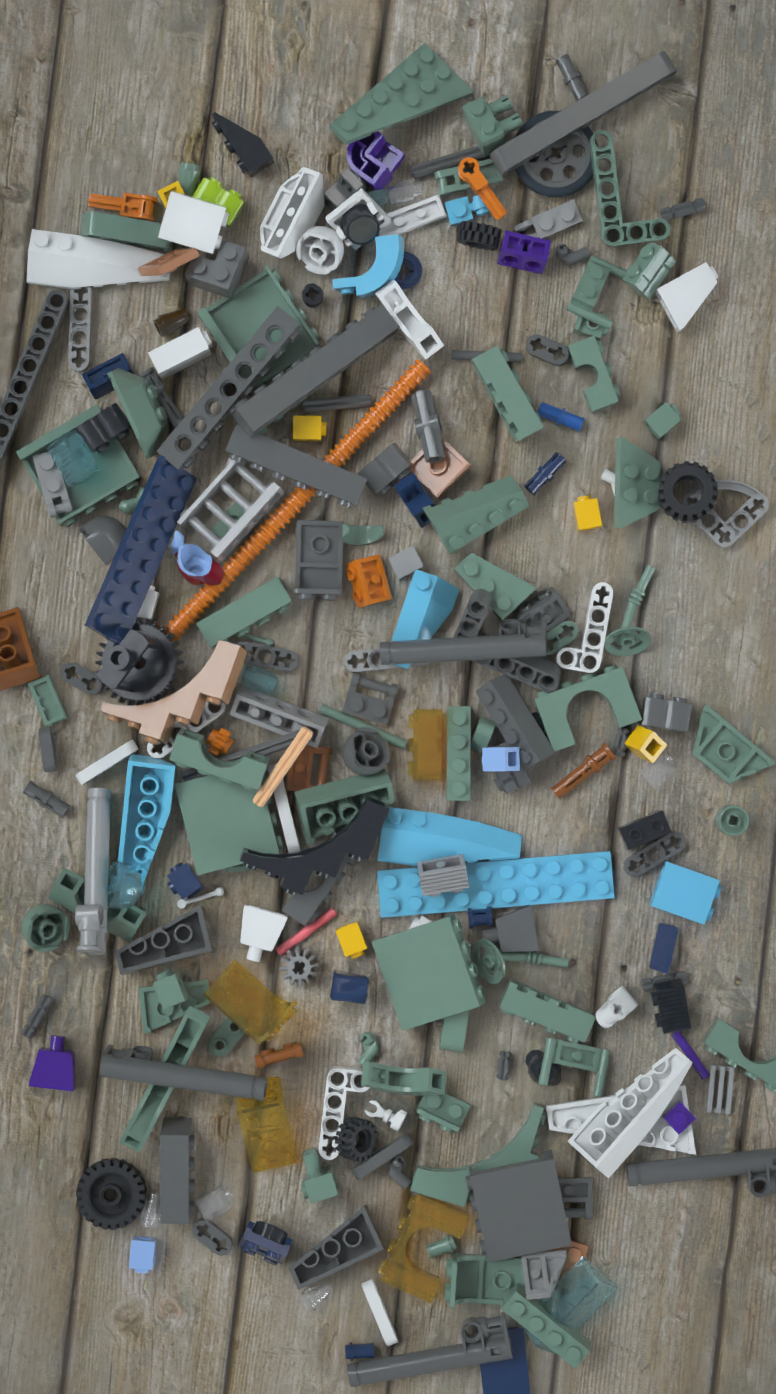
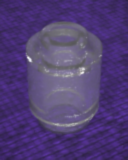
M414 178L392 183L393 186L387 187L392 205L398 204V206L420 201L419 196L423 195L420 181L415 182Z

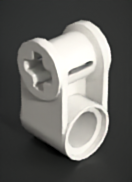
M622 986L613 992L597 1010L596 1019L602 1027L609 1028L617 1020L624 1019L638 1006V1003L626 988Z

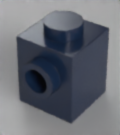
M181 862L170 869L172 873L167 875L170 880L167 883L174 895L178 893L184 901L205 889L188 863L183 865Z

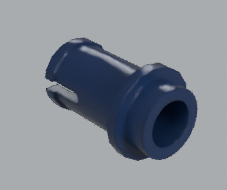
M350 1342L349 1345H345V1358L350 1359V1361L360 1358H374L373 1343L352 1344Z

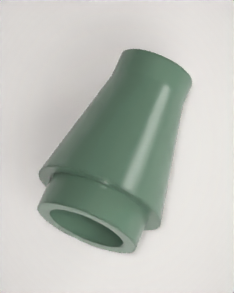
M181 162V166L178 168V177L185 195L193 196L201 173L199 171L200 165Z

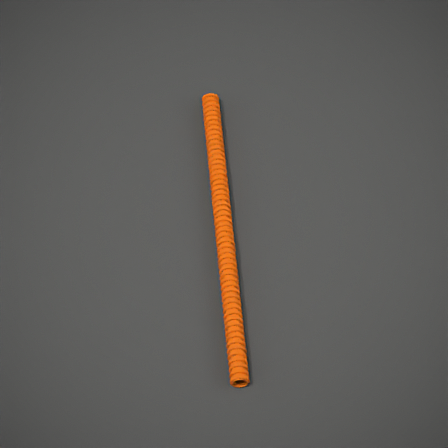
M416 359L414 361L415 364H411L409 366L410 369L404 371L405 375H401L399 377L400 380H396L394 382L395 385L389 387V392H384L385 396H381L379 398L380 401L374 403V408H369L370 412H366L364 414L365 417H361L359 419L360 422L354 424V429L350 428V433H346L344 435L345 438L339 440V445H334L335 449H331L329 451L330 454L325 455L323 461L337 467L344 466L346 464L345 461L350 460L352 454H356L355 450H359L361 448L360 445L365 444L367 438H371L370 434H375V429L380 428V424L386 422V417L390 418V413L395 412V408L400 407L402 401H406L405 397H410V392L415 391L417 385H421V380H426L425 376L430 375L431 370L421 360ZM295 487V491L293 493L290 492L288 498H284L285 502L280 503V507L278 509L275 508L273 514H269V519H264L265 523L263 525L260 524V528L258 530L255 529L253 535H249L250 539L248 541L245 540V544L243 546L240 545L238 551H234L235 555L233 557L229 556L230 560L228 562H224L222 582L216 586L204 584L203 588H199L200 592L198 594L195 593V597L193 599L190 598L189 603L183 605L185 608L183 610L179 609L180 613L178 615L175 614L174 619L168 621V625H164L169 628L167 634H175L171 642L179 641L180 635H185L184 631L186 629L189 630V626L191 624L194 625L196 619H200L199 615L201 613L204 614V610L206 608L209 609L210 604L216 602V597H221L219 594L221 592L224 593L225 588H229L231 586L230 583L236 581L234 578L236 576L239 577L240 572H244L246 570L245 567L251 565L249 563L251 560H256L255 556H259L261 554L260 551L266 549V544H271L270 540H274L276 538L275 535H279L281 533L280 530L286 528L285 524H290V519H294L296 517L295 514L301 512V507H306L305 503H309L311 501L310 498L316 496L317 490L310 487L307 490Z

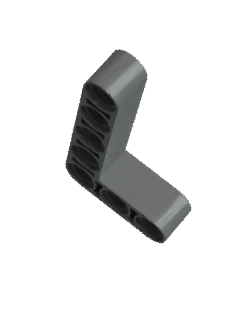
M485 589L473 591L453 638L490 636L479 631L492 601L491 594ZM542 657L508 658L509 660H471L545 692L556 690L562 675L559 665Z

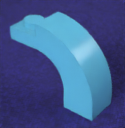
M398 234L375 237L376 259L371 269L361 276L332 279L333 289L340 291L342 295L354 294V290H356V295L360 298L376 295L375 293L395 279L400 271L404 257L403 237Z

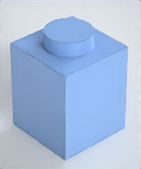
M519 747L482 748L483 771H520Z
M133 1236L129 1268L134 1269V1272L148 1273V1270H153L157 1238Z

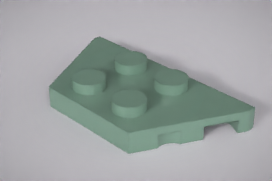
M616 438L615 529L623 528L660 509L658 490L661 477V462L625 438Z
M707 704L703 706L692 755L727 784H731L743 777L774 765L775 761Z

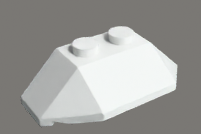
M303 167L299 170V173L290 177L280 186L260 226L261 251L280 259L296 251L298 240L307 230L314 227L324 207L323 175L321 173Z

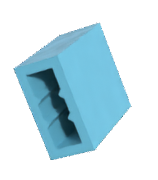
M664 861L649 905L705 925L706 920L710 921L714 908L711 905L714 898L718 899L722 886L719 885L720 880Z

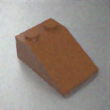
M19 607L0 612V691L41 678Z

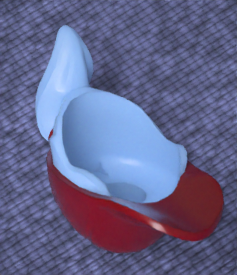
M176 530L170 550L177 558V567L182 577L192 585H201L203 583L212 586L219 585L223 579L222 567L198 545L184 544V536Z

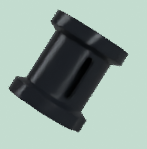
M314 283L305 286L302 291L304 304L308 307L316 308L322 303L323 291L320 286ZM309 291L319 294L316 295V300L312 301L310 297H307L310 294Z

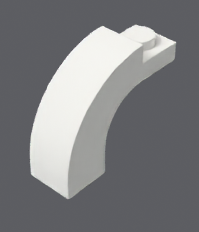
M394 279L375 293L382 305L400 326L399 330L425 360L444 346L434 329L419 315Z

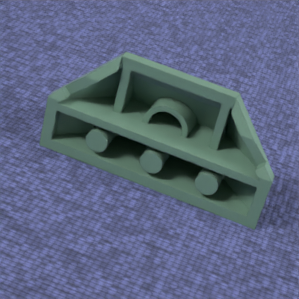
M120 368L107 373L146 459L158 454L157 450L160 448L168 425L166 420L167 414L165 409L159 405L156 389L153 385H150L149 380Z

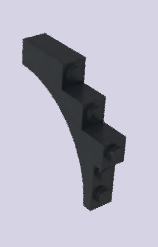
M366 796L359 811L348 825L334 837L318 846L300 852L284 854L262 853L243 848L240 861L244 862L243 866L249 869L256 870V868L264 870L265 874L272 878L278 879L279 876L282 877L280 884L284 888V892L296 896L297 893L303 895L313 870H316V874L321 877L329 878L331 876L336 878L346 852L349 853L348 856L357 861H362V859L369 860L390 809L389 804Z

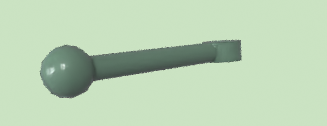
M250 634L241 636L263 643L265 646H273V640L270 638L263 639Z

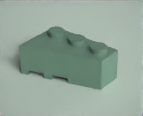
M473 553L468 555L454 569L473 591L485 589L491 594L492 601L489 608L501 621L537 589L535 586Z

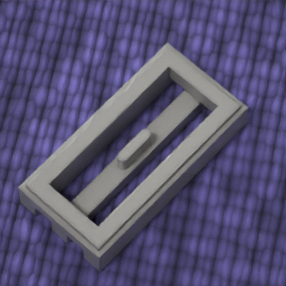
M710 1064L706 1112L730 1114L734 1067ZM720 1070L716 1107H712L715 1071ZM725 1071H728L725 1108H721Z

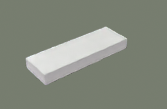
M439 194L387 213L391 222L381 229L378 235H401L447 218Z

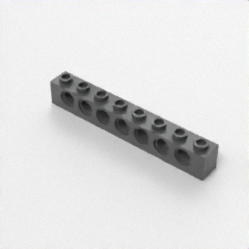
M277 306L157 452L161 456H165V459L178 470L182 468L188 469L195 461L193 456L197 451H203L210 443L208 438L212 433H218L225 425L223 420L227 415L234 414L237 409L235 405L244 395L248 397L256 387L253 384L259 377L263 379L271 370L269 365L274 359L278 361L286 352L284 347L288 342L293 343L301 334L299 329L302 326ZM274 330H281L282 338L278 342L271 340V333ZM259 348L267 350V356L263 360H257L256 351ZM244 366H250L252 369V374L248 378H242L240 372ZM229 384H235L237 388L236 394L228 397L225 392L226 387ZM214 402H219L222 406L221 412L217 415H213L210 410ZM199 420L206 422V429L202 433H198L195 428ZM184 438L191 440V447L187 451H183L180 446Z

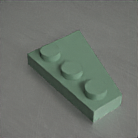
M209 979L183 982L189 997L185 1001L166 1009L162 1008L154 986L139 987L144 1034L184 1016L189 1006L199 1009L210 1004L212 1001Z

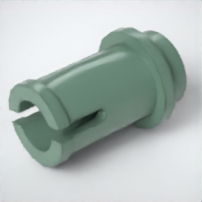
M445 1235L444 1239L426 1244L431 1259L447 1252L454 1253V1250L458 1249L453 1235Z

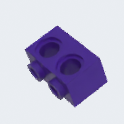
M505 230L500 244L497 264L542 274L548 261L551 241Z

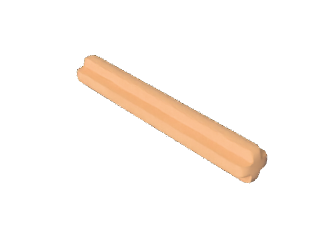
M307 727L301 728L254 796L253 802L257 806L264 807L311 739L313 732Z

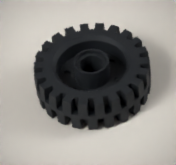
M106 1158L95 1162L83 1173L77 1186L76 1196L77 1206L80 1208L79 1211L95 1227L99 1226L105 1230H116L117 1228L126 1227L139 1216L144 1208L147 1193L144 1177L141 1176V1172L133 1164L123 1159ZM106 1189H115L118 1197L116 1199H109L105 1193Z

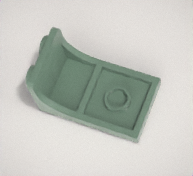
M451 1253V1259L446 1261V1278H450V1283H445L444 1297L445 1302H449V1308H454L456 1304L461 1303L502 1305L503 1299L517 1283L525 1287L521 1257L488 1262L487 1255Z

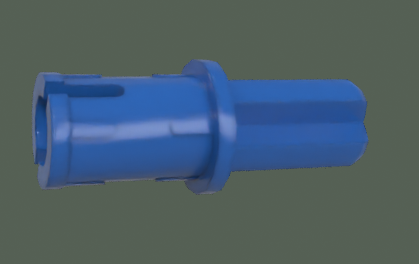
M544 402L540 404L537 411L539 416L556 422L558 426L561 424L578 432L584 421L583 417L565 411L566 408L562 410Z

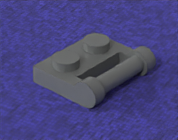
M354 672L342 713L387 725L398 685L393 683L389 685L364 678L359 673ZM357 685L389 694L387 701L357 693Z
M558 1177L563 1202H585V1208H564L566 1218L585 1217V1220H592V1177Z

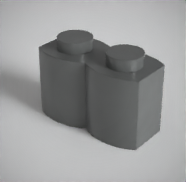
M393 443L367 464L357 475L367 479L366 485L374 495L380 492L382 495H385L394 487L391 483L396 478L401 480L411 472L409 467L413 463L399 446Z
M650 693V697H644L640 725L688 732L692 704H688L686 698L673 697V701L664 700V695Z

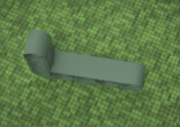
M605 130L597 131L590 138V152L602 242L608 247H616L665 239L670 233V225L664 219L622 222L613 139L609 132ZM601 135L606 138V147H597L595 144L596 136ZM600 159H606L609 162L610 168L608 171L603 172L598 168ZM606 182L612 185L613 191L611 195H604L601 192V185ZM606 206H611L615 209L616 213L613 219H608L604 216L603 212ZM656 223L664 226L665 230L662 236H657L653 232V226ZM633 226H637L641 230V237L639 239H633L630 236V229ZM613 229L618 233V240L616 242L608 241L606 237L608 230Z

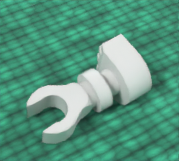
M369 1101L376 1105L377 1111L372 1113L365 1109V1113L368 1116L382 1118L383 1122L391 1123L390 1128L396 1131L400 1130L408 1112L401 1109L395 1115L392 1113L393 1110H386L378 1101Z

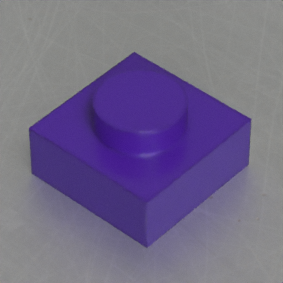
M680 1101L662 1116L678 1135L696 1120Z

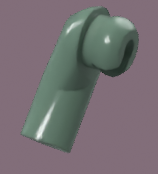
M140 486L136 498L123 499L119 503V509L125 514H133L144 487Z
M365 1032L360 1037L364 1048V1053L358 1060L361 1065H363V1062H372L379 1052L377 1039L371 1032Z

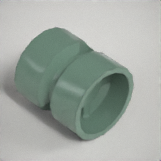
M726 805L718 810L715 816V823L720 832L726 835L737 836L741 835L748 828L749 816L739 806Z

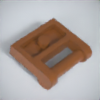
M306 745L288 770L286 790L299 791L314 787L310 786L314 753L321 754L317 786L326 784L329 758L332 755L333 748H315Z
M294 1041L284 1044V1049L274 1051V1048H268L260 1051L261 1054L254 1055L257 1068H264L266 1065L296 1057H304L303 1044Z

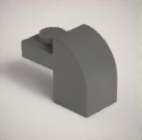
M346 168L340 173L338 181L324 193V203L333 211L360 188L365 190L367 185L356 172Z

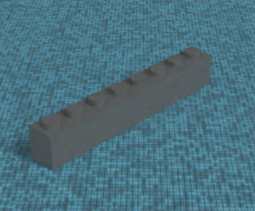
M383 305L377 309L375 307L370 308L363 314L364 318L359 322L356 319L345 327V332L342 334L335 333L327 340L328 344L324 347L318 345L310 351V357L304 361L300 358L294 362L289 372L286 374L284 371L280 372L272 379V384L269 386L262 385L254 392L255 396L251 399L244 398L235 405L237 409L233 417L250 438L392 337L400 326Z

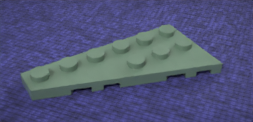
M424 43L330 125L329 129L347 145L368 137L371 133L381 129L391 128L392 125L399 122L404 123L430 113L443 105L448 106L456 100L471 97L474 91Z

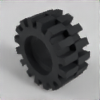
M462 221L460 222L457 242L472 248L497 250L502 231L498 227L486 225V223Z
M358 1117L345 1119L344 1124L339 1126L341 1131L336 1132V1135L339 1136L338 1139H335V1143L339 1144L336 1146V1150L340 1151L338 1154L343 1156V1158L357 1162L367 1161V1157L371 1158L373 1155L371 1151H376L377 1149L374 1147V1144H378L379 1141L375 1139L376 1136H379L378 1131H374L377 1129L376 1125H373L372 1121ZM359 1133V1140L355 1146V1138Z

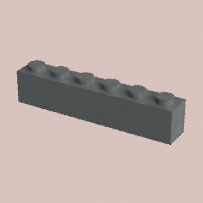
M235 425L225 450L229 454L228 458L239 463L242 460L250 462V467L260 472H263L264 469L272 471V476L279 480L285 481L288 478L295 481L294 486L304 490H307L308 487L317 490L316 495L325 499H329L330 496L337 498V503L347 508H350L351 505L357 506L367 481L362 476L258 433L250 438L239 425Z

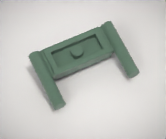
M591 255L567 311L610 329L613 320L599 315L592 310L608 274L611 273L623 279L627 270Z
M547 1038L538 1084L548 1086L552 1063L597 1072L593 1096L602 1097L611 1051Z

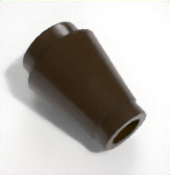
M183 308L158 315V318L153 321L161 337L165 335L169 337L189 322L190 318L187 311Z

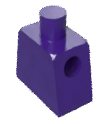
M51 1035L50 1048L41 1047L39 1049L29 1081L30 1087L74 1091L76 1089L74 1051L64 1050L65 1036Z

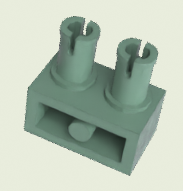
M507 95L491 103L486 102L481 97L462 106L463 120L484 157L505 144L504 138L506 134L523 127V122L519 118L518 113L502 121H496L495 117L513 109V105Z
M316 1147L304 1150L302 1157L307 1171L301 1185L304 1198H309L312 1204L338 1196L339 1187L333 1167L321 1166Z

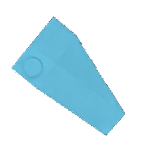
M415 569L392 641L431 639L441 624L451 614L460 589L437 576ZM393 664V665L398 666V667H401V668H404V669H408L411 664Z

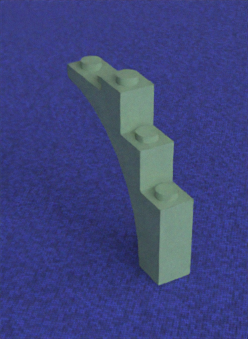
M189 1006L161 1062L186 1065L210 1016L200 1009ZM149 1084L119 1142L140 1153L174 1088Z
M533 1103L527 1120L516 1136L504 1148L489 1158L472 1165L457 1168H431L417 1165L410 1191L465 1207L466 1201L471 1202L470 1198L473 1196V1190H468L465 1177L470 1176L469 1167L472 1166L473 1172L539 1158L538 1152L531 1151V1149H536L540 1136L536 1134L539 1125L543 1126L546 1118V1112H543V1105Z

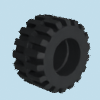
M684 461L682 464H674V467L669 468L665 475L662 476L658 490V499L660 500L661 508L665 510L667 516L670 515L673 517V520H680L682 523L689 521L694 523L699 519L705 518L712 511L718 496V485L713 473L709 472L706 466L703 465L702 467L698 462L689 463V461ZM686 479L697 482L702 489L700 500L693 505H684L678 502L674 496V488L678 482Z

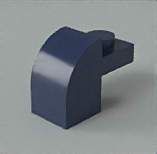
M412 473L401 479L394 487L412 517L423 528L430 523L423 507L429 505L434 507L435 505L424 491L417 477Z

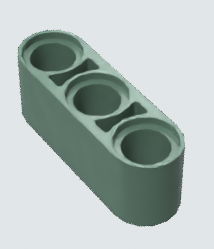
M470 1010L443 1019L439 1049L463 1052Z

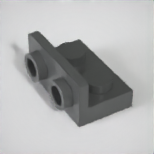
M553 587L541 590L536 597L521 603L513 612L520 623H526L527 625H541L542 621H546L547 631L571 616L560 595Z

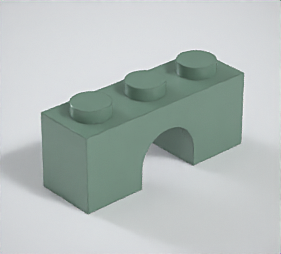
M591 336L568 345L567 349L574 370L588 367L595 372L597 377L596 383L593 386L583 390L590 414L616 405L619 402L618 398L621 396L617 385H612L609 377L612 375L611 367L608 362L604 363L601 354L604 353L601 341H596L595 336Z

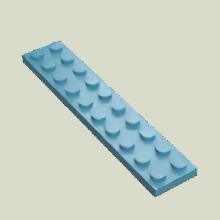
M610 851L465 863L469 888L463 889V891L458 893L452 891L440 893V895L435 897L423 896L418 867L377 871L381 918L467 911V908L472 910L486 909L487 906L502 908L614 898Z

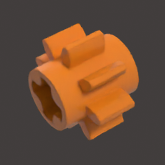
M223 727L220 731L214 728L205 742L210 746L208 751L215 756H218L219 753L226 755L234 740L229 738L232 733Z

